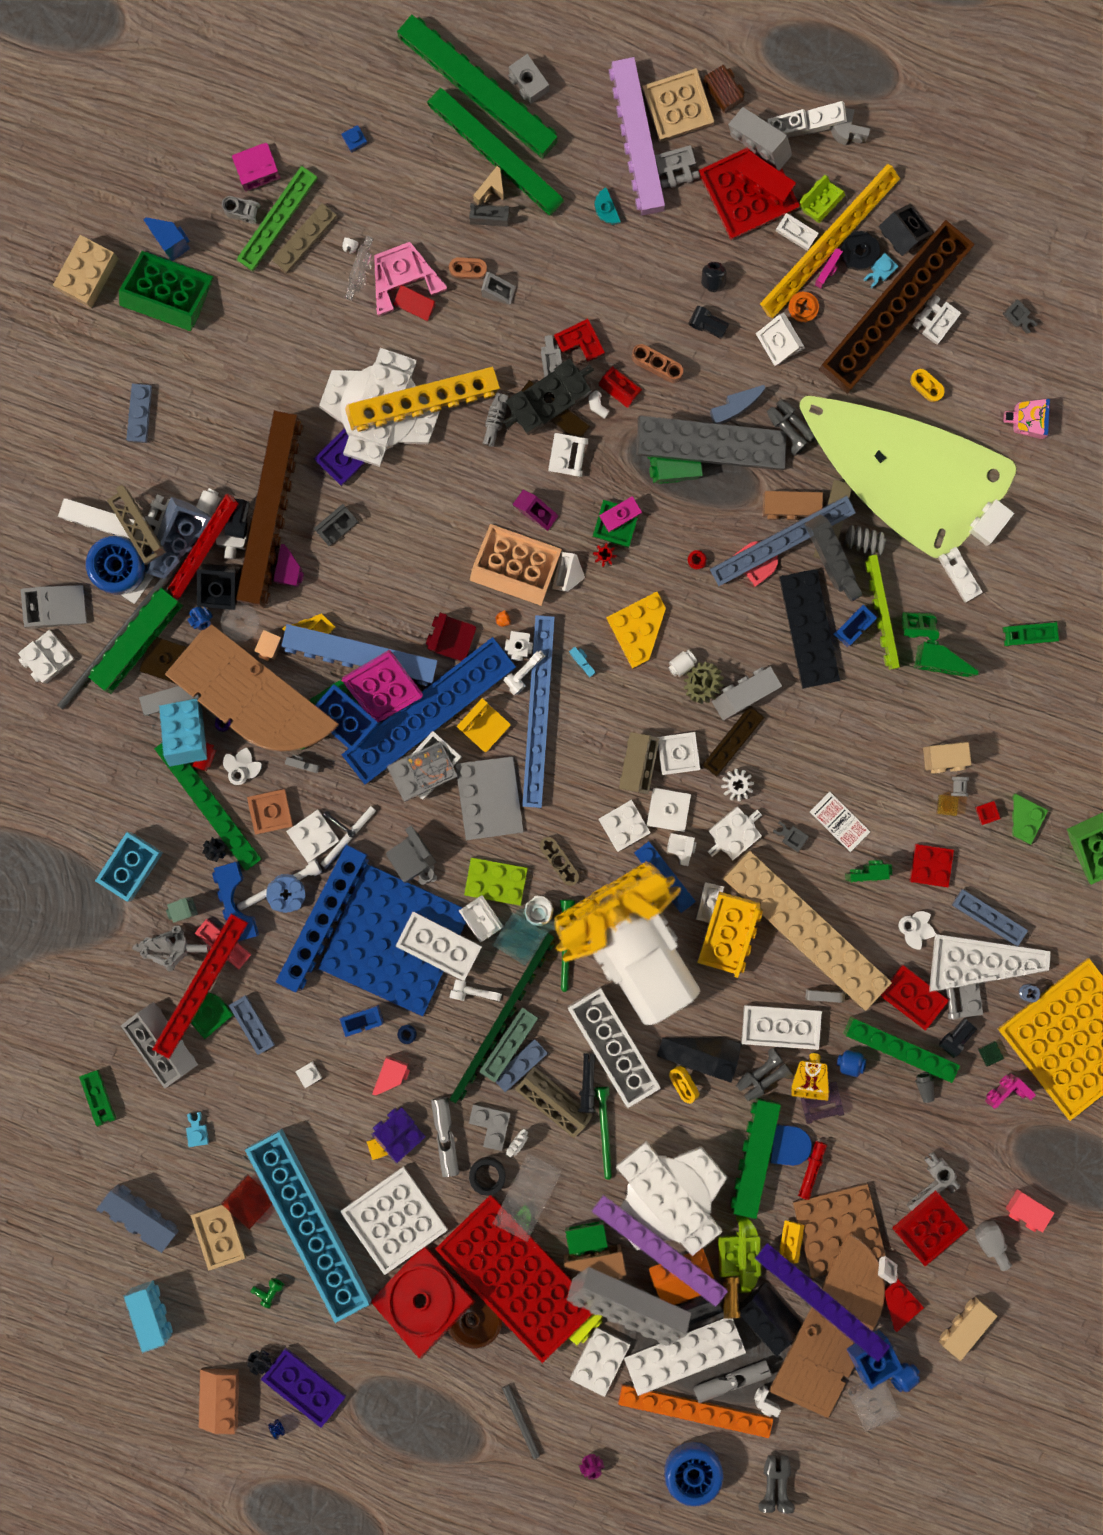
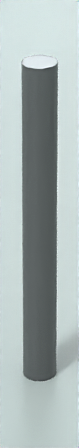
M505 1385L502 1387V1390L533 1459H537L540 1457L538 1449L510 1386Z

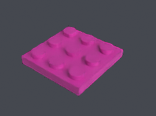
M390 649L342 678L343 683L361 707L378 722L423 696Z

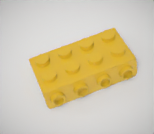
M719 891L697 963L734 973L736 978L739 977L740 973L743 974L746 962L743 961L745 956H749L752 945H749L750 939L755 938L757 932L755 924L756 921L760 922L763 912L760 910V903Z

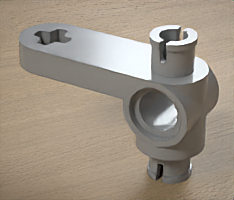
M934 1152L928 1154L931 1159L926 1156L924 1161L929 1165L927 1170L935 1181L908 1202L907 1207L911 1211L935 1190L940 1193L947 1187L949 1192L953 1193L956 1191L953 1186L957 1190L960 1187V1184L955 1180L957 1175L942 1157L937 1158ZM947 1170V1176L943 1179L939 1178L940 1171Z

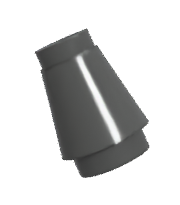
M930 1073L918 1074L915 1082L923 1102H933L934 1077Z

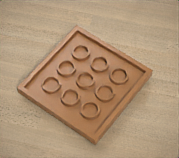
M867 1183L812 1196L810 1200L800 1199L792 1201L797 1223L805 1225L802 1243L811 1278L829 1273L849 1233L864 1242L878 1261L879 1258L886 1256Z

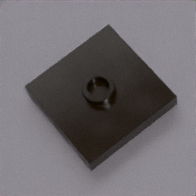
M156 637L147 648L139 671L175 683L165 673L187 647Z

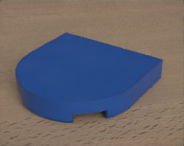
M777 1124L770 1162L792 1166L803 1163L809 1157L812 1147L808 1134L796 1126Z

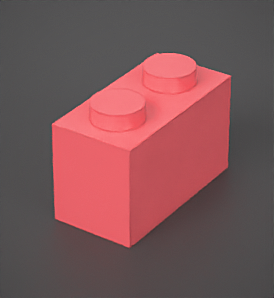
M1018 1189L1005 1208L1010 1212L1009 1216L1017 1222L1020 1219L1026 1222L1025 1226L1034 1232L1039 1230L1043 1233L1054 1215L1052 1210Z

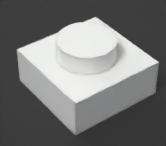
M313 1061L296 1071L305 1088L322 1079Z
M886 1256L879 1258L878 1276L890 1284L897 1282V1264Z

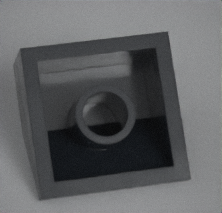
M911 204L894 211L878 226L883 236L892 243L894 250L901 256L911 252L933 234V231Z
M202 564L197 569V606L235 610L241 579V567Z

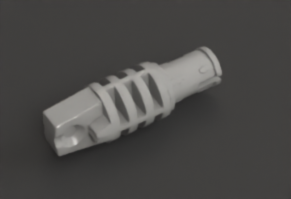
M497 393L489 408L485 422L487 429L482 442L483 445L487 446L490 438L489 447H494L497 433L502 429L507 408L506 400H508V396L505 394Z

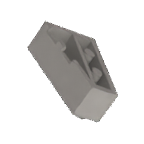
M744 107L728 124L731 132L730 135L733 139L740 141L777 170H780L792 156L787 135Z
M771 666L765 670L763 667L753 672L754 676L751 678L745 676L738 680L739 685L735 687L731 684L722 690L724 693L715 700H712L722 720L727 719L782 687Z

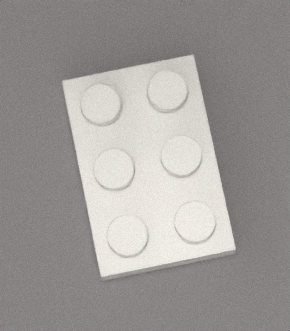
M600 1327L594 1328L570 1380L605 1397L630 1347V1342Z

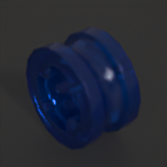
M278 1419L274 1421L275 1423L268 1424L270 1433L276 1440L279 1439L280 1435H285V1429Z

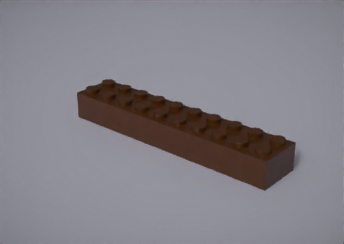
M945 220L823 362L819 371L848 394L975 244Z
M275 410L273 412L236 599L244 605L265 608V604H269L270 593H268L269 585L272 586L274 580L272 568L276 567L278 556L275 553L276 548H280L281 537H279L280 529L284 528L285 518H283L284 510L287 511L289 503L286 497L287 492H291L292 489L290 477L296 468L294 457L295 454L298 455L300 443H297L298 437L302 436L303 425L296 414Z

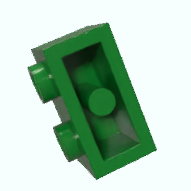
M603 1221L565 1228L569 1254L580 1256L584 1255L585 1251L601 1252L604 1251V1248L608 1247Z

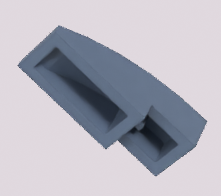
M762 385L727 396V404L711 409L710 415L713 424H724L742 414L762 395L765 386Z

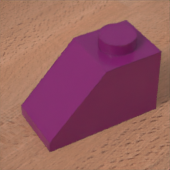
M524 489L512 504L523 515L546 531L550 529L558 517L537 496Z
M281 544L274 582L299 588V583H303L304 572H302V568L285 544Z

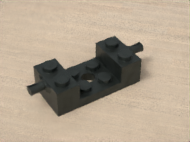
M569 358L555 367L552 373L522 392L521 390L506 400L513 415L503 421L507 429L517 422L523 427L527 435H530L590 395L592 392L586 383L585 376L594 371L591 368L592 366L589 364L580 370ZM546 393L554 394L555 399L552 403L544 401Z

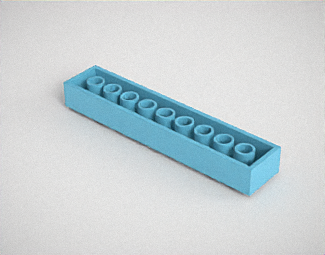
M283 1129L248 1146L245 1152L334 1322L336 1323L370 1305L371 1298Z

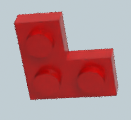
M589 319L554 335L561 353L580 346L587 362L605 354Z

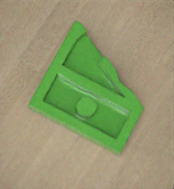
M1013 794L1012 836L1031 845L1048 810L1017 794Z

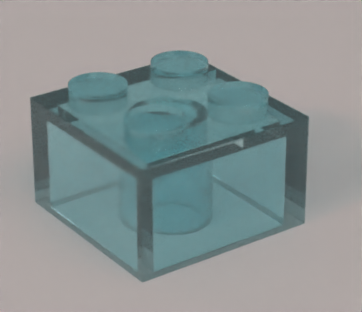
M513 911L493 946L526 966L546 932Z

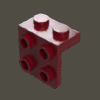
M440 612L439 616L434 617L432 627L435 628L433 634H429L427 637V649L431 652L462 661L468 655L476 627L448 617L447 614Z

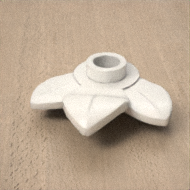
M248 748L239 751L235 757L226 754L223 760V766L229 772V781L234 785H242L247 779L256 777L262 767L261 763L252 762V755ZM237 772L241 773L240 779L235 778Z
M918 911L912 916L901 918L899 921V930L905 934L906 943L914 949H921L922 939H929L936 935L932 926L927 923L931 916L927 912ZM906 922L911 923V927L909 929L905 928Z

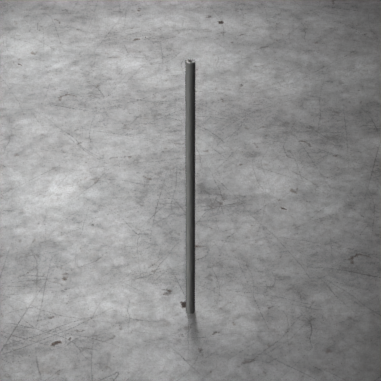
M190 551L186 552L179 559V563L165 579L161 578L57 706L64 709L89 679L88 676L91 674V669L99 664L103 659L104 653L115 645L117 637L124 634L128 624L139 615L140 609L150 602L153 593L160 588H164L182 566Z

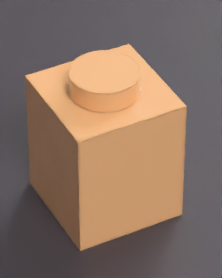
M263 630L254 651L259 653L258 657L269 661V658L275 660L283 638Z

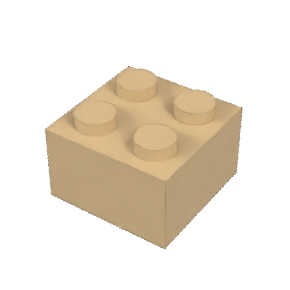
M969 742L923 748L925 770H931V774L947 772L946 768H950V772L966 770V766L971 765Z

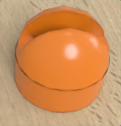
M506 610L496 615L497 625L505 627L511 624Z

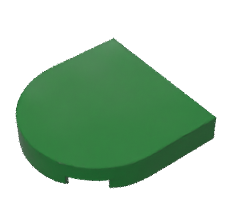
M208 993L191 1024L205 1040L234 1014L221 997L214 993Z

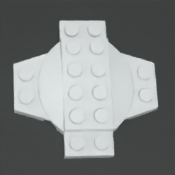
M380 348L376 362L362 371H331L319 407L338 422L343 423L349 436L343 455L380 467L385 451L397 443L429 444L440 411L431 413L429 410L415 418L412 415L406 416L405 420L400 422H394V420L387 421V424L381 427H376V425L368 426L369 429L362 432L357 430L351 431L345 411L347 404L416 387L411 377L417 360ZM419 397V401L422 404L428 403L425 397ZM402 401L401 406L404 409H409V404ZM388 406L382 407L385 413H391V409ZM364 411V415L367 418H373V414L370 411Z
M646 1141L617 1164L616 1168L629 1182L627 1197L620 1207L662 1240L681 1243L693 1256L722 1232V1229L710 1216L711 1202L727 1176L702 1147L682 1153L678 1157L669 1158L659 1156ZM631 1242V1244H632L637 1250L640 1249V1248L637 1247L634 1243Z

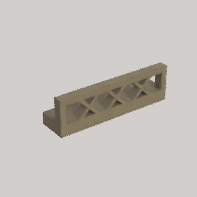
M122 484L116 488L118 494L107 501L143 562L147 565L166 552L131 493ZM122 498L125 503L124 510L118 509L114 502ZM127 514L133 516V525L125 523ZM136 529L142 531L144 535L143 541L134 538ZM146 545L151 546L155 552L147 558L144 554Z
M535 1067L531 1068L525 1078L515 1088L517 1092L573 1138L586 1127L593 1116L591 1113L578 1112L580 1104ZM523 1085H527L532 1092H528L526 1089H524ZM539 1098L545 1100L546 1104L541 1103ZM554 1111H558L561 1116H557ZM568 1123L574 1124L577 1129L574 1130Z

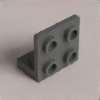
M412 826L405 829L408 837L386 852L387 857L404 883L409 882L436 863L422 838Z

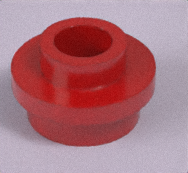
M699 550L692 551L687 558L688 565L695 570L703 568L707 561L706 555ZM699 557L700 563H694L693 558Z

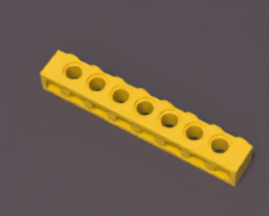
M489 367L350 403L345 407L351 431L357 430L362 432L368 430V426L376 425V427L386 425L387 421L394 420V422H400L405 420L406 416L412 415L415 418L429 410L431 413L442 410L441 407L448 406L453 408L459 406L460 402L472 403L477 401V398L483 396L485 399L495 396L500 387L494 368ZM473 383L480 384L481 390H476ZM455 388H461L463 395L457 394ZM437 392L444 393L445 399H440L437 396ZM419 397H425L428 403L422 404L419 401ZM401 402H407L409 409H404L401 406ZM388 406L391 409V413H385L382 407ZM364 411H370L373 414V418H367L364 415Z

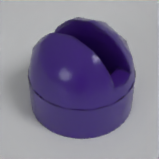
M217 717L215 728L220 732H226L230 728V720L223 728H220L223 721Z

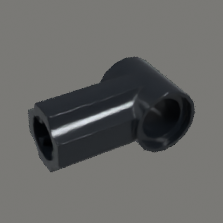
M696 306L688 322L692 328L698 331L704 330L719 339L723 338L729 326V323L713 316L709 310L701 306Z
M235 499L238 505L225 525V536L245 539L250 502Z
M963 1018L951 1033L949 1032L942 1038L939 1046L952 1058H955L962 1052L965 1047L964 1044L975 1033L977 1028Z

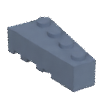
M116 1185L96 1210L100 1213L106 1211L109 1213L112 1221L124 1223L127 1231L133 1234L139 1233L142 1241L162 1253L179 1232L176 1229L177 1226L172 1221L163 1219L161 1213L156 1209H150L146 1206V1202L142 1198L133 1196L128 1187Z

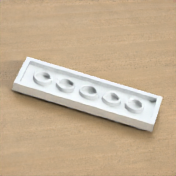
M721 1319L688 1332L670 1346L658 1344L625 1357L624 1360L637 1395L640 1396L746 1354L734 1320Z

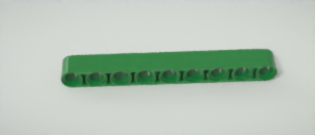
M439 88L427 101L428 106L492 165L498 166L500 172L545 213L551 216L563 204V198L445 90Z

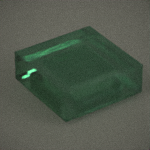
M996 1041L977 1049L986 1067L1004 1059Z

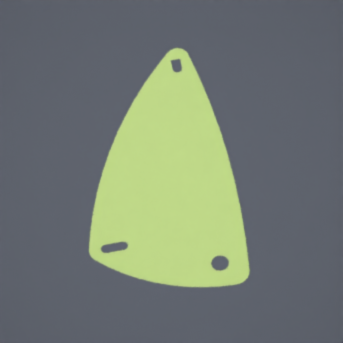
M806 396L800 401V410L816 440L851 489L888 526L933 558H939L943 553L945 555L949 553L950 549L959 547L971 534L969 533L972 529L970 524L977 516L980 518L983 515V507L988 502L992 503L996 499L1000 501L1007 493L1015 476L1016 466L1012 460L940 428L890 412L833 399ZM811 404L822 408L823 413L817 415L809 412ZM878 450L886 457L881 463L875 458ZM990 469H996L1000 474L996 482H990L987 479V472ZM943 528L946 533L941 547L936 549L934 542L939 529Z

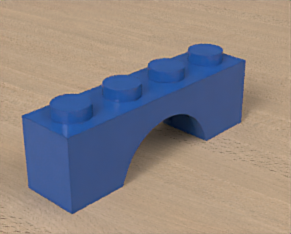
M239 861L214 868L215 872L212 873L215 884L218 883L220 889L217 893L220 902H223L225 907L223 909L224 919L227 921L230 914H233L248 922L239 941L258 936L259 932L255 918L241 913L234 903L235 889L244 880Z

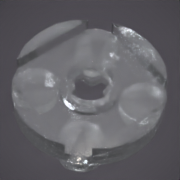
M239 603L236 604L235 610L225 609L221 616L222 629L224 634L231 640L247 642L257 634L260 627V618L251 606ZM244 618L245 625L237 628L236 619Z

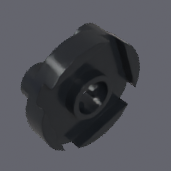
M865 231L851 233L841 247L843 251L841 257L846 267L856 271L869 269L876 262L880 254V246L877 239ZM859 246H861V249H865L862 256L855 252Z

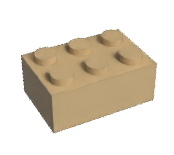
M80 235L53 286L59 292L92 309L116 265L118 257L114 252Z

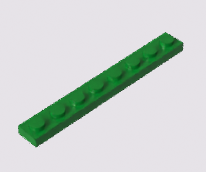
M163 743L155 747V751L245 871L261 861L262 858L192 765L186 763L169 767L163 755Z

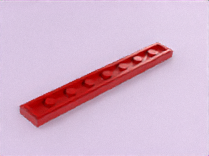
M230 914L152 1050L168 1059L171 1058L246 929L248 922Z

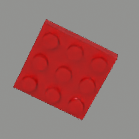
M936 1190L892 1227L894 1232L925 1267L969 1230Z

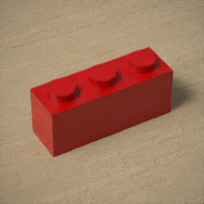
M749 150L734 173L740 183L748 184L756 194L764 195L771 204L779 205L780 207H782L796 185L795 181Z

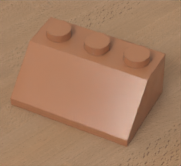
M201 1368L199 1428L214 1434H235L238 1428L239 1369Z

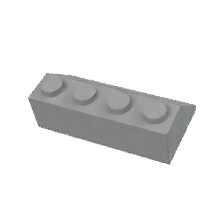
M153 1002L132 1016L121 1027L165 1089L198 1064L194 1056L185 1047L182 1039L170 1059L152 1050L168 1023L161 1009Z

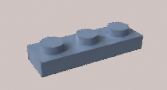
M132 384L126 439L128 442L147 443L152 395L151 385Z
M247 995L228 1005L257 1055L275 1045Z
M534 1039L508 1063L496 1083L506 1092L545 1057L548 1052Z

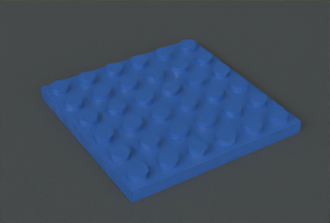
M366 864L318 969L424 1016L444 971L396 947V944L413 911L460 935L466 923L459 912L463 907L411 883H404L402 879Z

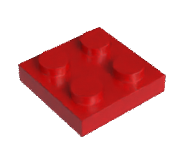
M915 844L909 882L949 888L954 850Z

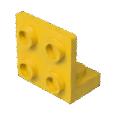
M482 698L456 727L479 748L487 752L511 724Z

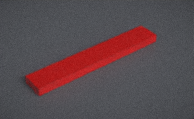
M229 494L224 496L169 585L168 590L174 598L179 599L237 507L238 503L233 496Z

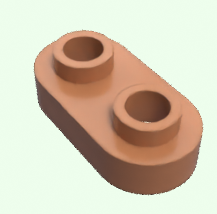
M457 257L450 261L449 271L455 278L482 279L486 275L487 265L482 259ZM457 266L462 267L460 272L455 270ZM476 267L481 268L479 273L474 271Z

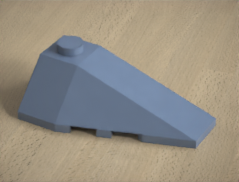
M171 497L157 534V538L166 553L148 564L146 573L165 579L179 563V559L192 549L191 546L200 537L211 516L188 502Z

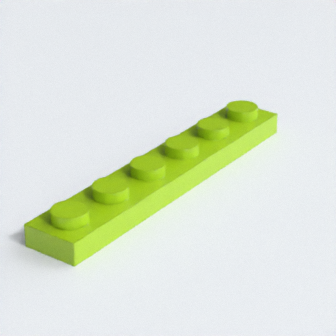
M872 555L867 558L865 569L867 573H870L869 588L871 592L873 591L875 598L872 599L873 608L878 612L876 623L878 629H881L882 632L880 643L882 648L885 647L884 663L886 667H889V670L900 668L878 557L877 555Z

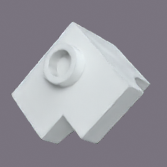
M670 833L667 852L676 854L680 860V865L688 866L691 854L695 853V838Z

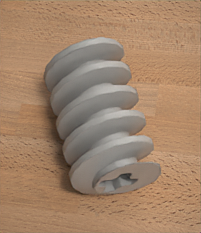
M850 525L846 532L844 546L848 543L851 550L856 545V551L863 547L864 553L870 548L871 555L878 550L881 557L886 537L884 538L883 532H880L877 536L876 530H872L869 535L868 528H865L862 532L859 526L854 531V526Z

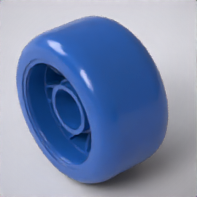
M107 536L98 540L90 548L86 557V572L89 579L97 588L109 594L123 595L132 592L139 587L146 575L147 565L143 562L131 540L122 536ZM120 561L122 566L120 570L115 571L114 565Z
M686 1442L673 1449L667 1457L664 1467L665 1482L670 1494L678 1502L687 1506H702L712 1501L718 1495L723 1484V1469L719 1457L709 1446L699 1442ZM693 1469L698 1470V1472L695 1475H691L688 1473L690 1470Z

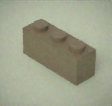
M630 732L619 789L649 794L660 738Z

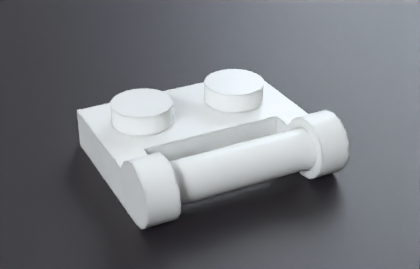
M555 433L548 471L582 477L583 471L581 469L585 446L588 444L589 439ZM573 442L578 443L575 465L574 469L568 468Z

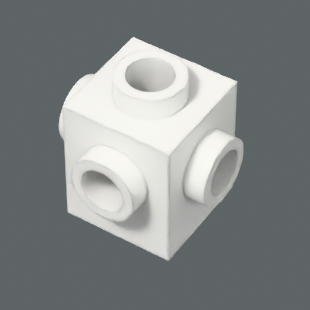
M511 631L510 639H506L505 651H508V656H512L511 659L523 661V658H527V655L532 653L533 643L529 642L530 634ZM521 644L522 648L516 649L515 646Z

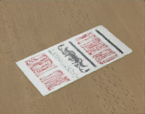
M831 792L810 811L850 852L870 833Z

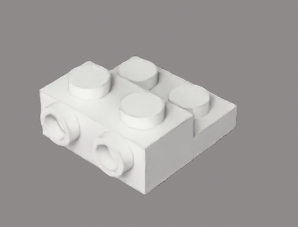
M48 630L35 642L32 641L18 653L21 657L18 659L25 668L29 666L33 671L31 676L38 683L41 681L44 684H47L75 660L51 630Z

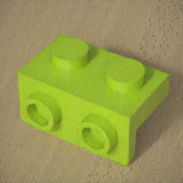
M824 175L816 181L808 193L803 195L800 200L802 211L820 223L845 197V193L830 183L829 177Z

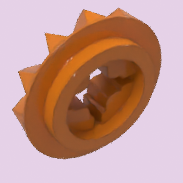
M799 292L790 299L788 310L791 317L797 320V322L806 323L813 320L817 315L819 303L813 294ZM806 300V308H808V310H805L804 312H802V314H800L801 308L798 307V305H802Z

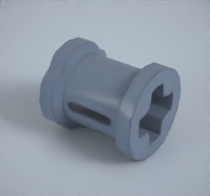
M1024 984L1019 989V995L1022 1000L1034 1003L1039 1000L1040 990L1036 986ZM1028 989L1033 991L1031 992V997L1026 996L1028 994Z

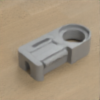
M806 989L805 999L844 1003L845 993Z

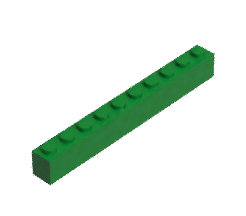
M411 14L398 29L399 40L541 159H544L557 144L558 136L553 128L550 126L547 128L536 114L532 115L527 111L528 108L523 103H517L509 91H503L498 87L499 84L493 78H487L479 66L476 65L474 67L466 55L456 52L455 47L449 41H443L436 30H430L423 19L420 17L416 18Z

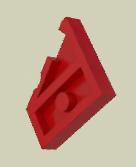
M898 1278L897 1282L889 1284L885 1288V1299L893 1329L898 1332L924 1307Z

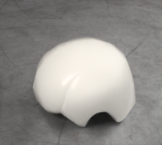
M534 896L533 899L526 903L524 914L527 921L532 925L543 926L552 919L554 909L552 903L545 896Z

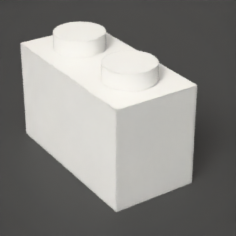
M997 499L992 503L988 502L982 509L983 515L980 518L977 516L970 524L972 529L969 533L986 546L993 542L1014 515L1010 509Z

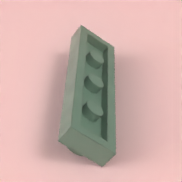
M522 1007L479 1072L496 1083L539 1018Z

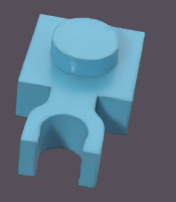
M884 253L871 266L874 272L869 273L864 278V281L866 282L868 278H872L874 283L870 287L873 288L879 278L885 281L898 268V265Z
M574 647L569 651V654L589 678L595 674L594 669L585 659L587 655L581 648L577 650Z
M201 1111L197 1112V1120L192 1119V1114L188 1113V1121L191 1123V1127L186 1128L188 1146L194 1147L209 1144L206 1124L200 1125V1120L202 1119Z

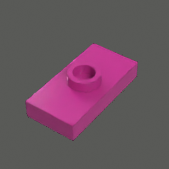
M838 248L834 250L817 278L815 286L821 289L828 276L832 277L838 268L835 264L840 258L842 250Z
M632 496L602 513L599 517L608 532H611L642 514V511Z

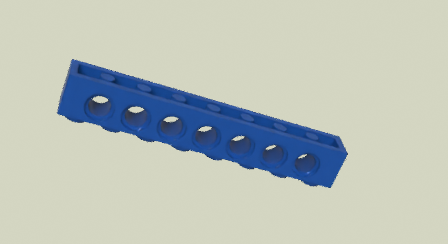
M348 844L345 845L276 983L295 993L299 989L303 990L307 983L305 979L307 973H312L316 962H314L315 957L321 955L325 948V945H323L325 938L329 939L334 930L331 927L334 920L338 922L343 912L340 910L343 903L347 904L351 897L349 893L351 887H356L360 879L358 876L360 870H364L369 862L366 859L368 854ZM348 862L355 865L353 873H348L345 870V865ZM339 879L346 882L344 890H339L336 886ZM331 896L337 899L335 907L328 905V898ZM321 914H326L328 916L329 920L327 924H321L319 922V916ZM312 931H317L320 935L319 940L316 942L310 938ZM303 948L310 950V958L306 959L301 955ZM295 965L300 966L302 969L300 976L295 975L292 971Z

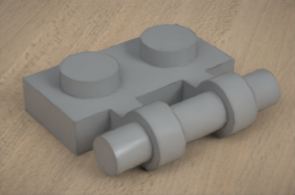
M691 145L655 155L659 176L667 175V179L661 181L662 188L676 187V184L690 183L694 179L699 178L698 171L690 172L689 168L696 166ZM683 169V175L674 177L673 172Z

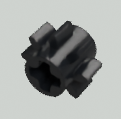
M212 837L210 841H205L202 854H205L207 860L217 862L219 858H224L227 846L224 845L221 839H214Z
M264 1350L252 1352L247 1360V1367L251 1368L250 1372L255 1375L266 1373L271 1367V1358L268 1357L269 1353Z

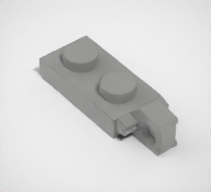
M552 335L545 336V347H541L544 377L552 373L554 368L562 363L560 348L558 345H553Z

